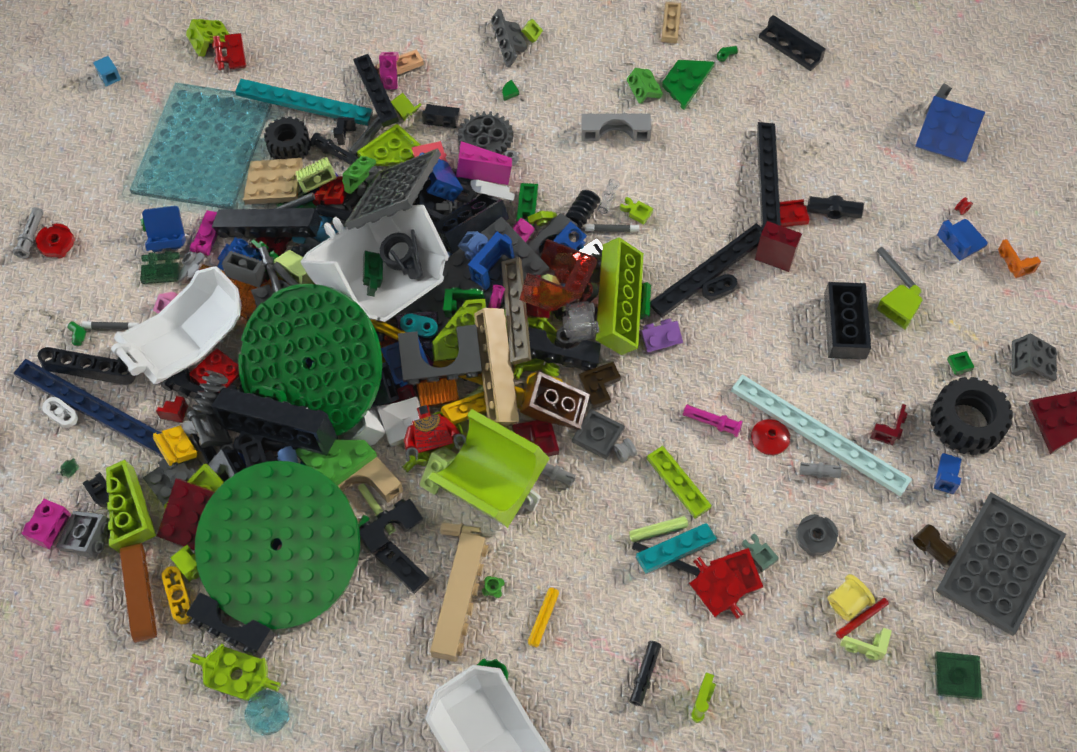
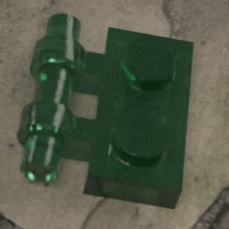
M165 251V253L160 254L149 252L146 255H141L142 262H149L148 265H141L140 281L142 284L179 282L180 266L178 262L173 263V260L180 259L179 252ZM165 260V263L156 264V261Z

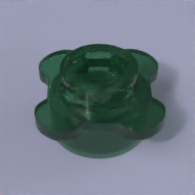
M76 459L66 460L61 465V476L70 478L79 469V465L75 461Z

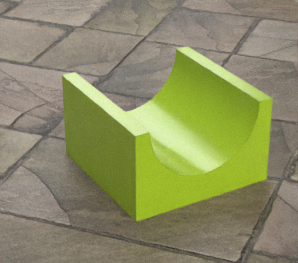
M471 409L467 415L469 418V430L466 437L467 444H463L458 455L445 469L440 472L432 471L428 479L446 492L508 528L550 458L536 444Z

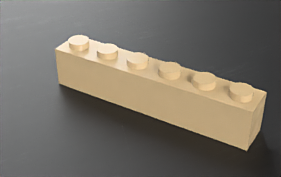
M483 308L474 313L487 418L502 426H510L519 422V412L516 404L514 375L510 362L506 317L504 309Z
M461 533L430 649L431 656L434 658L457 662L458 656H462L464 643H461L463 635L467 636L469 623H467L468 615L472 616L474 603H472L473 596L478 594L479 584L477 579L478 576L482 577L484 564L481 563L483 557H487L489 545H486L485 537Z

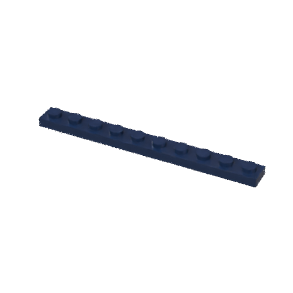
M27 359L15 370L14 375L17 378L52 397L59 398L73 409L164 458L153 439L154 433L160 434L161 432L59 376L44 370Z

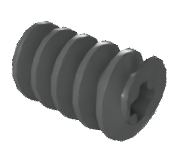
M206 370L209 376H203L202 379L207 381V383H200L199 385L204 388V391H197L202 397L195 398L199 405H193L192 408L205 414L215 413L212 404L222 388H226L224 384L228 382V378L220 373Z

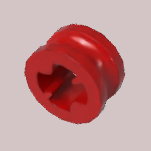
M965 197L956 205L955 210H959L960 214L964 215L972 207L973 203L971 201L968 202V198Z

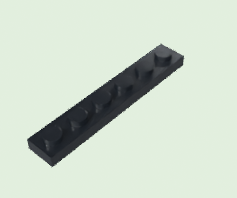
M369 54L353 59L383 128L398 123V116Z

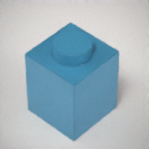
M109 56L93 62L98 75L106 87L121 80L118 70Z

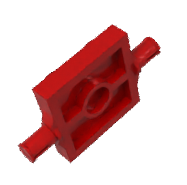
M700 557L694 560L693 563L701 572L689 585L711 614L716 617L721 612L730 609L736 619L744 615L736 604L748 591L723 558L710 566H707Z

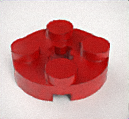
M58 223L52 224L53 226L49 228H42L36 236V244L39 251L47 257H65L75 241L70 229L66 225ZM58 238L57 242L52 243V240H56Z

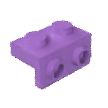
M669 318L660 321L661 324L654 326L653 323L642 326L643 329L639 330V334L642 335L645 351L651 352L683 343L678 321H672Z

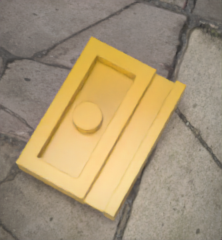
M181 425L163 430L160 434H153V439L169 466H172V463L175 462L181 463L197 457V451Z

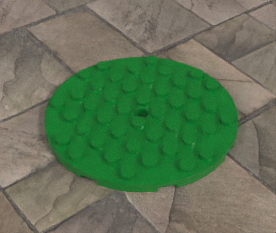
M297 284L273 293L270 298L256 308L249 318L242 334L241 354L238 357L239 374L244 393H250V390L255 386H266L281 390L287 396L286 402L291 405L305 406L311 410H321L327 413L337 436L344 434L361 421L371 408L379 390L382 375V353L379 339L371 320L352 298L329 286ZM308 357L314 361L311 368H308L306 365ZM257 392V395L260 397H265V395ZM276 396L271 397L272 399L279 401V398H277Z
M271 461L256 464L241 470L226 480L206 504L198 523L195 538L197 569L209 596L218 601L219 607L234 619L244 624L255 620L271 629L300 626L328 611L348 588L360 554L358 521L344 492L334 481L320 471L289 461ZM277 538L282 541V547L279 550H275L272 546L273 541Z

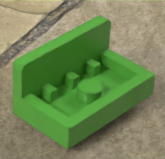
M634 68L628 76L627 82L638 103L642 104L647 97L657 99L662 97L663 92L651 70Z
M360 156L343 173L345 192L352 193L369 176V170L376 164V159Z

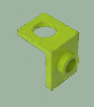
M401 93L391 101L394 109L404 121L421 107V103L414 107L404 93Z

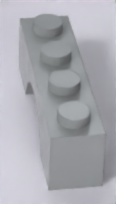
M582 114V141H599L604 133L612 130L627 133L633 141H650L651 114Z

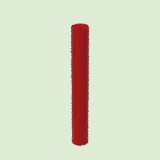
M886 598L879 600L838 630L836 636L842 639L889 605Z

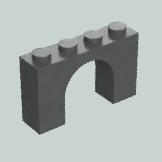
M476 325L456 327L459 353L452 364L443 368L432 367L422 359L417 331L399 333L398 340L404 383L408 382V385L420 384L419 381L427 380V383L438 382L439 378L457 380L459 379L458 376L466 375V378L478 377L482 369Z

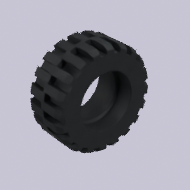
M962 377L958 381L953 380L948 385H945L936 398L930 412L931 425L935 426L933 429L935 435L941 437L939 440L943 444L947 443L950 445L948 448L952 450L957 449L962 454L970 452V455H977L979 451L981 454H984L990 449L993 450L997 447L1012 425L1011 419L1013 418V411L1010 410L1012 407L1009 400L1006 401L1005 398L1007 396L1003 391L1000 392L998 390L999 387L994 384L993 386L988 384L989 381L984 379L980 381L976 377H971L970 379ZM968 405L976 408L984 415L987 426L975 427L965 423L957 415L955 406Z

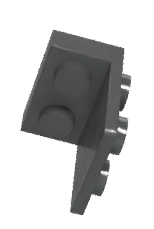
M1031 333L1012 341L1013 375L1019 376L1033 370L1051 381H1056L1057 351L1054 346Z

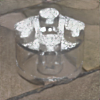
M584 301L563 306L562 311H566V316H563V325L566 336L571 337L569 342L574 343L594 339L595 333L599 332V325L597 321H594L595 307L593 302Z

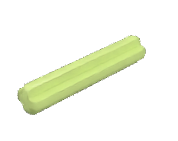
M683 516L634 529L629 532V537L632 542H637L685 529L688 527V521Z

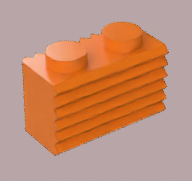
M439 378L438 382L427 383V380L420 381V384H417L420 407L425 405L430 407L459 401L456 380Z

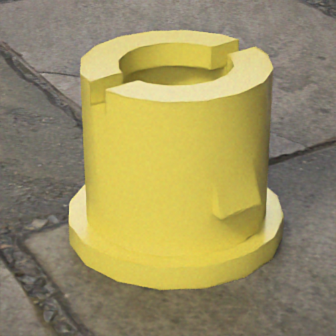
M848 574L845 577V582L827 597L831 607L846 621L853 619L867 605L872 606L875 603V598L870 590L852 574Z

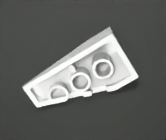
M377 407L370 408L358 424L344 434H341V439L365 440L370 446L375 445L386 433Z

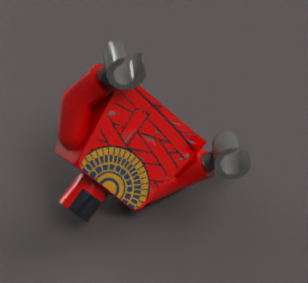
M428 405L417 408L419 419L411 422V425L407 427L404 437L406 461H409V456L411 455L415 456L416 460H418V453L450 445L453 443V440L457 449H459L458 442L462 441L465 445L467 444L465 436L460 434L457 427L449 419L440 414L431 416Z

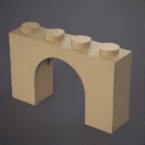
M378 457L338 485L344 492L351 485L358 483L368 484L387 503L403 492L401 482Z

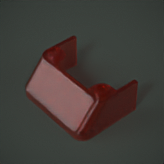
M547 239L541 259L549 269L555 271L554 276L565 286L527 273L519 300L551 312L580 299L596 268L597 259L589 254Z

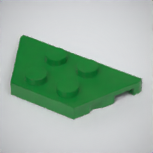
M677 60L663 80L662 87L685 110L714 68L715 62Z

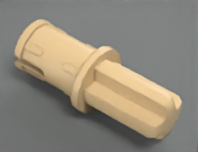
M445 522L440 526V533L442 535L456 536L458 539H460L461 533L481 536L473 534V532L481 533V527L466 526L464 523L459 525Z

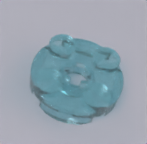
M262 690L255 693L249 699V704L244 713L248 726L261 736L271 735L280 731L290 718L289 704L281 693L271 690ZM264 708H273L271 716L262 717L261 714L264 713Z

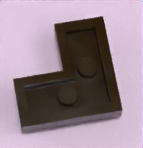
M614 362L578 374V379L584 391L590 394L589 402L593 409L611 403V398L605 386L621 381V376Z

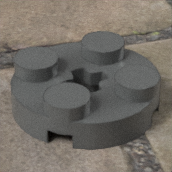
M817 514L803 518L796 530V539L799 546L810 556L829 553L837 542L838 530L834 522L827 517L823 518ZM813 531L822 534L820 539L812 536L814 534Z

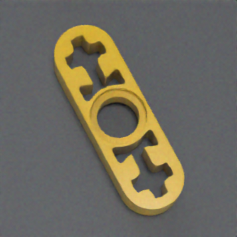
M175 566L167 567L162 573V580L172 617L177 623L184 625L190 622L186 613L191 603L183 574ZM171 573L175 574L174 579L177 585H173V582L169 579ZM175 591H183V596L179 600L172 599ZM180 605H182V608L186 612L184 618L180 617L181 611L178 607Z

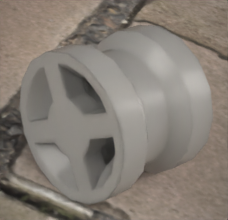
M629 438L624 439L621 444L613 445L615 454L622 463L627 461L628 457L637 455V450Z

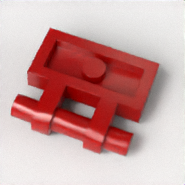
M241 33L224 35L225 42H220V36H213L214 42L212 46L215 50L216 57L214 59L218 70H224V64L229 63L230 69L247 67ZM222 49L227 50V56H222Z
M336 176L337 179L320 186L319 191L315 193L316 199H314L313 204L317 206L323 201L325 204H342L347 194L344 189L343 176Z

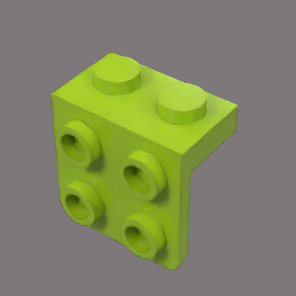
M192 19L186 31L187 38L198 56L205 57L209 44L214 42L213 36H220V42H225L224 35H229L224 24L219 20Z

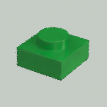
M967 351L950 355L947 358L955 375L973 371L974 369Z

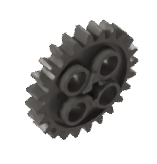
M483 111L482 115L476 112V117L470 115V120L465 118V123H461V128H458L459 146L462 141L502 155V151H507V148H511V143H513L514 132L512 125H509V120L505 121L504 116L499 118V113L493 116L492 111L488 115H486L485 111Z

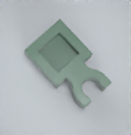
M754 533L751 535L754 544H749L745 539L742 542V546L745 549L749 548L755 565L761 572H764L775 564L779 557L767 543L761 545L758 536Z

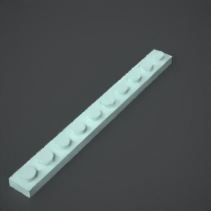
M743 374L732 387L731 392L898 496L901 497L911 482L912 478Z

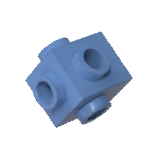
M467 231L458 247L465 252L464 255L469 260H472L488 242V238L478 231Z

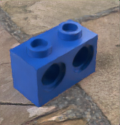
M570 221L547 246L544 252L557 264L561 265L564 262L567 264L571 260L570 256H572L574 250L577 249L579 251L586 243L583 240L587 235ZM569 234L575 235L576 242L570 241ZM557 247L564 249V256L558 254Z

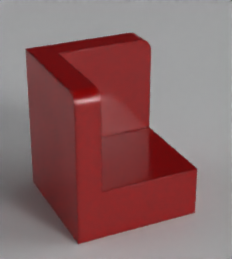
M176 396L174 402L165 401L163 408L157 407L156 412L160 419L183 423L188 404L184 397Z

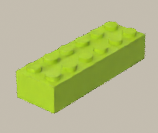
M618 237L602 246L595 340L616 353L623 355L638 349L644 253Z

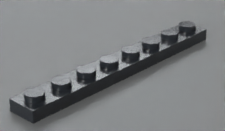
M758 122L757 145L762 233L767 221L781 226L775 123Z
M757 223L653 299L650 302V307L663 318L703 288L705 282L716 278L755 249L759 244L761 226Z

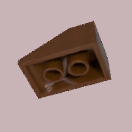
M539 371L529 378L520 413L535 420L580 430L590 394Z

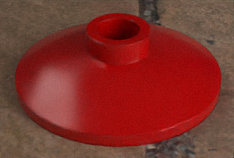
M765 419L753 427L751 441L754 447L761 453L778 455L788 448L790 433L781 422L774 419ZM769 432L774 433L775 436H770Z

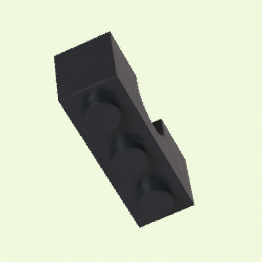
M401 499L394 504V509L389 512L384 510L376 516L377 520L372 523L367 521L359 527L360 539L370 555L389 542L384 534L386 525L396 523L402 527L404 532H407L423 521V517L411 499L406 501Z

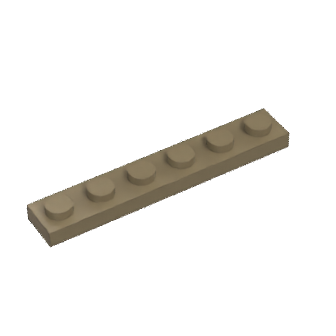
M519 257L501 262L503 285L505 288L504 296L510 362L513 365L531 361L522 260Z

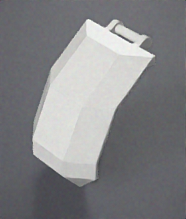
M217 266L198 270L195 272L191 282L158 315L125 332H116L114 339L118 343L111 347V351L121 358L133 376L144 373L154 385H157L199 362L234 328L240 317L242 306L239 290Z
M472 665L435 690L425 720L444 752H551L532 724L500 668Z

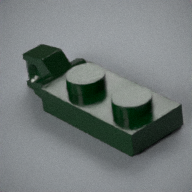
M365 250L363 254L362 282L363 285L367 286V296L375 297V292L377 288L381 287L383 281V260L380 253Z

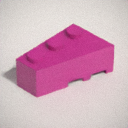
M461 141L456 177L504 185L509 184L512 158Z

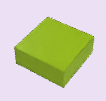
M530 19L521 32L533 43L538 39L543 29L533 19Z

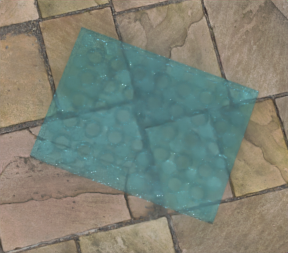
M175 82L130 187L131 194L222 209H233L272 104L236 96L235 91Z

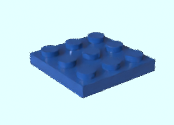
M934 96L915 147L966 163L985 111Z

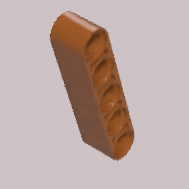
M137 543L120 548V558L132 639L134 643L157 638L148 567L143 544Z

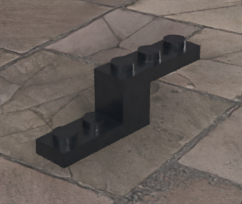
M191 434L188 437L197 451L200 465L208 464L224 482L246 468L237 450L221 449L217 453L213 446L201 448L197 434Z

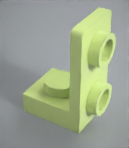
M445 446L432 452L419 485L433 495L437 494L440 487L428 478L432 471L440 472L455 459L457 454Z
M883 628L879 634L876 633L872 645L844 636L840 646L845 647V650L851 653L859 652L865 654L871 660H882L886 655L892 630Z

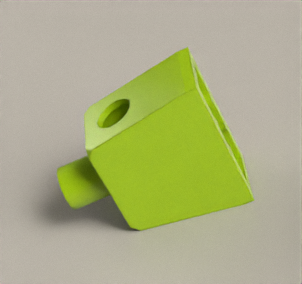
M899 285L880 300L876 310L906 330L923 301L922 297L919 296L921 289L917 285H912L910 289L904 285Z

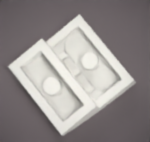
M471 180V187L477 193L510 201L514 200L515 194L509 192L510 187L481 180Z

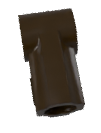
M927 524L912 540L920 550L927 551L944 566L956 555V552L940 538V533L934 526Z

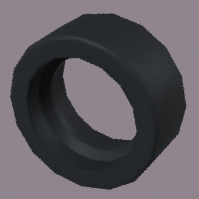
M397 232L390 234L383 240L380 246L382 260L393 270H402L398 263L389 257L391 248L397 243L404 242L409 247L407 254L400 259L403 265L406 267V263L413 260L411 246H413L412 239L405 233Z

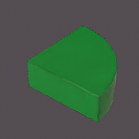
M512 80L508 81L503 87V100L506 101L519 95V90Z

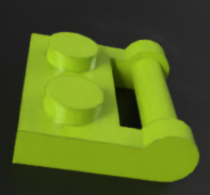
M707 672L701 683L691 713V718L695 723L703 721L704 713L709 708L708 702H710L716 686L712 682L714 675Z

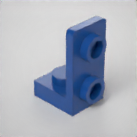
M942 453L933 489L950 494L956 492L962 479L958 477L961 458Z

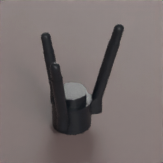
M412 229L413 246H411L413 260L408 261L405 267L393 250H390V253L402 269L403 275L408 274L410 279H417L423 275L419 260L415 231Z

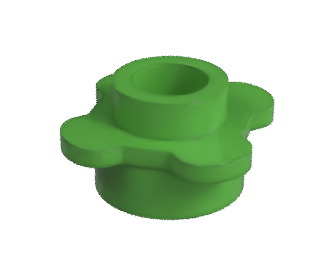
M487 576L484 579L485 587L482 589V594L484 596L492 595L495 598H500L502 596V586L505 584L504 580Z

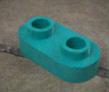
M409 313L400 320V326L406 333L417 331L418 336L424 338H433L438 333V325L432 318ZM412 320L411 325H406L407 321ZM426 325H431L428 330L425 329Z

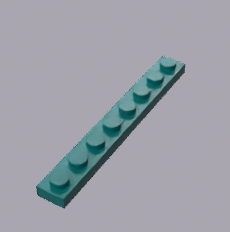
M241 78L235 90L236 96L335 119L344 117L355 118L356 124L365 126L369 125L373 113L371 108Z

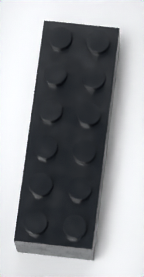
M222 388L212 404V408L223 428L238 433L245 431L264 437L265 440L326 456L337 438L328 414L321 410L315 411L305 406L299 407L285 401L279 402L269 397L263 398L253 393L247 394L237 389Z

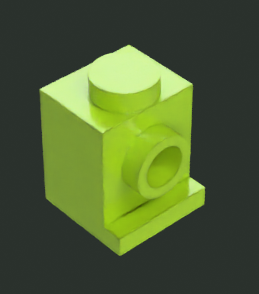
M188 545L170 557L189 582L200 577L195 554Z

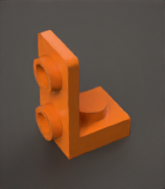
M1007 239L1003 240L998 248L1000 256L1005 260L1008 269L1015 278L1036 272L1041 263L1038 256L1025 258L1021 261Z

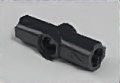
M833 195L829 198L809 196L807 212L827 214L831 219H839L842 216L862 218L864 209L863 202L846 201L838 195Z

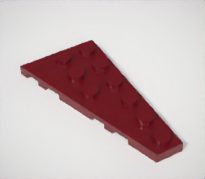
M1077 391L1030 400L1028 404L1050 455L1077 439Z

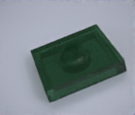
M936 651L934 653L936 696L981 700L980 656Z

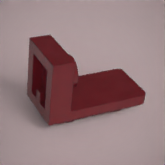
M902 404L899 409L894 428L876 423L870 438L892 446L896 439L900 440L903 432L900 426L901 423H905L908 415L905 412L906 405Z

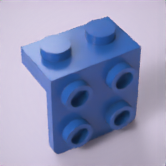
M178 206L143 210L142 216L148 237L145 243L146 251L159 252L165 248L176 250L184 245L186 237Z
M963 219L954 225L949 220H946L942 223L937 233V236L959 261L985 248L988 244L986 239L967 219Z
M235 237L230 245L226 244L217 258L220 261L217 267L222 270L224 269L222 262L230 251L246 255V257L249 256V258H255L256 260L259 259V261L262 260V256L258 248H253L245 240Z

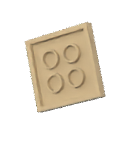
M302 158L250 161L243 197L245 205L291 202L298 199L300 185L295 172L299 171V169L302 170Z

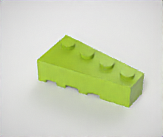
M125 459L107 467L106 483L107 493H109L107 509L110 518L108 522V530H110L109 547L120 553V548L143 543L157 535L134 467Z

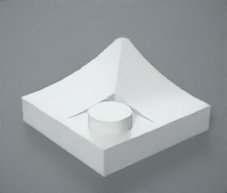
M417 397L393 404L377 406L391 447L404 443L407 427L411 425L412 421L419 419L417 408L420 407Z

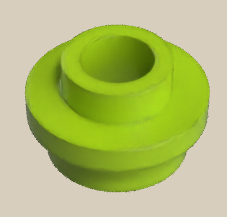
M546 362L541 367V370L546 375L554 377L560 374V367L555 363Z

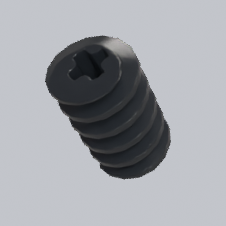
M590 190L580 191L565 216L575 222L579 229H582L583 225L590 219L594 209L597 208V204L600 203V197Z

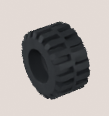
M281 117L279 120L275 119L274 123L268 124L269 127L265 129L264 140L269 155L273 157V160L304 159V156L308 155L311 146L308 130L304 122L299 121L298 118Z

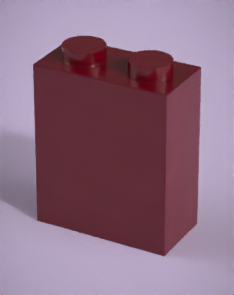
M767 221L760 236L755 260L789 272L795 259L802 233Z

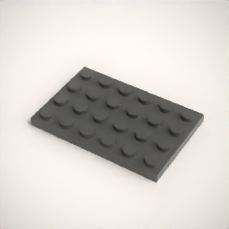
M438 148L379 171L345 222L348 230L355 227L359 229L368 222L375 223L381 217H390L397 211L410 209L420 190L423 189V185L428 180V176L433 171L434 166L438 163L437 161L441 156Z
M990 492L936 592L1014 636L1066 533Z

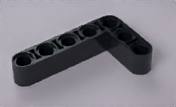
M51 347L42 348L37 355L42 368L50 372L122 385L131 384L136 375L133 376L128 371V367L119 356L118 359H111Z

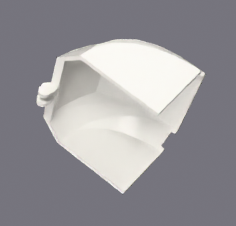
M413 205L406 211L400 210L390 217H381L375 223L368 222L359 229L355 227L348 230L347 227L344 228L337 217H334L332 221L339 232L335 233L329 223H325L324 229L330 238L308 251L300 262L315 284L329 286L343 292L364 310L369 319L386 322L443 282L444 276L442 274L445 261H448L449 255L425 206ZM414 229L423 275L417 279H410L408 274L403 275L402 270L391 269L383 261V281L381 287L377 288L375 297L367 296V286L363 285L362 282L364 251L380 253L381 243L387 236L393 233H405L412 239L411 230ZM404 242L397 243L391 248L399 259H402L409 249L408 245ZM389 252L390 259L395 261L392 254Z

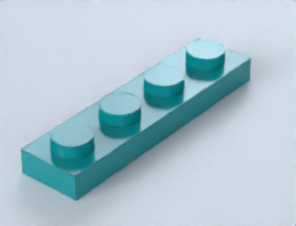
M705 523L637 553L636 559L645 574L716 543L717 538L708 524Z

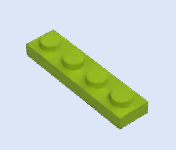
M663 445L647 455L649 463L694 519L711 509L712 505Z

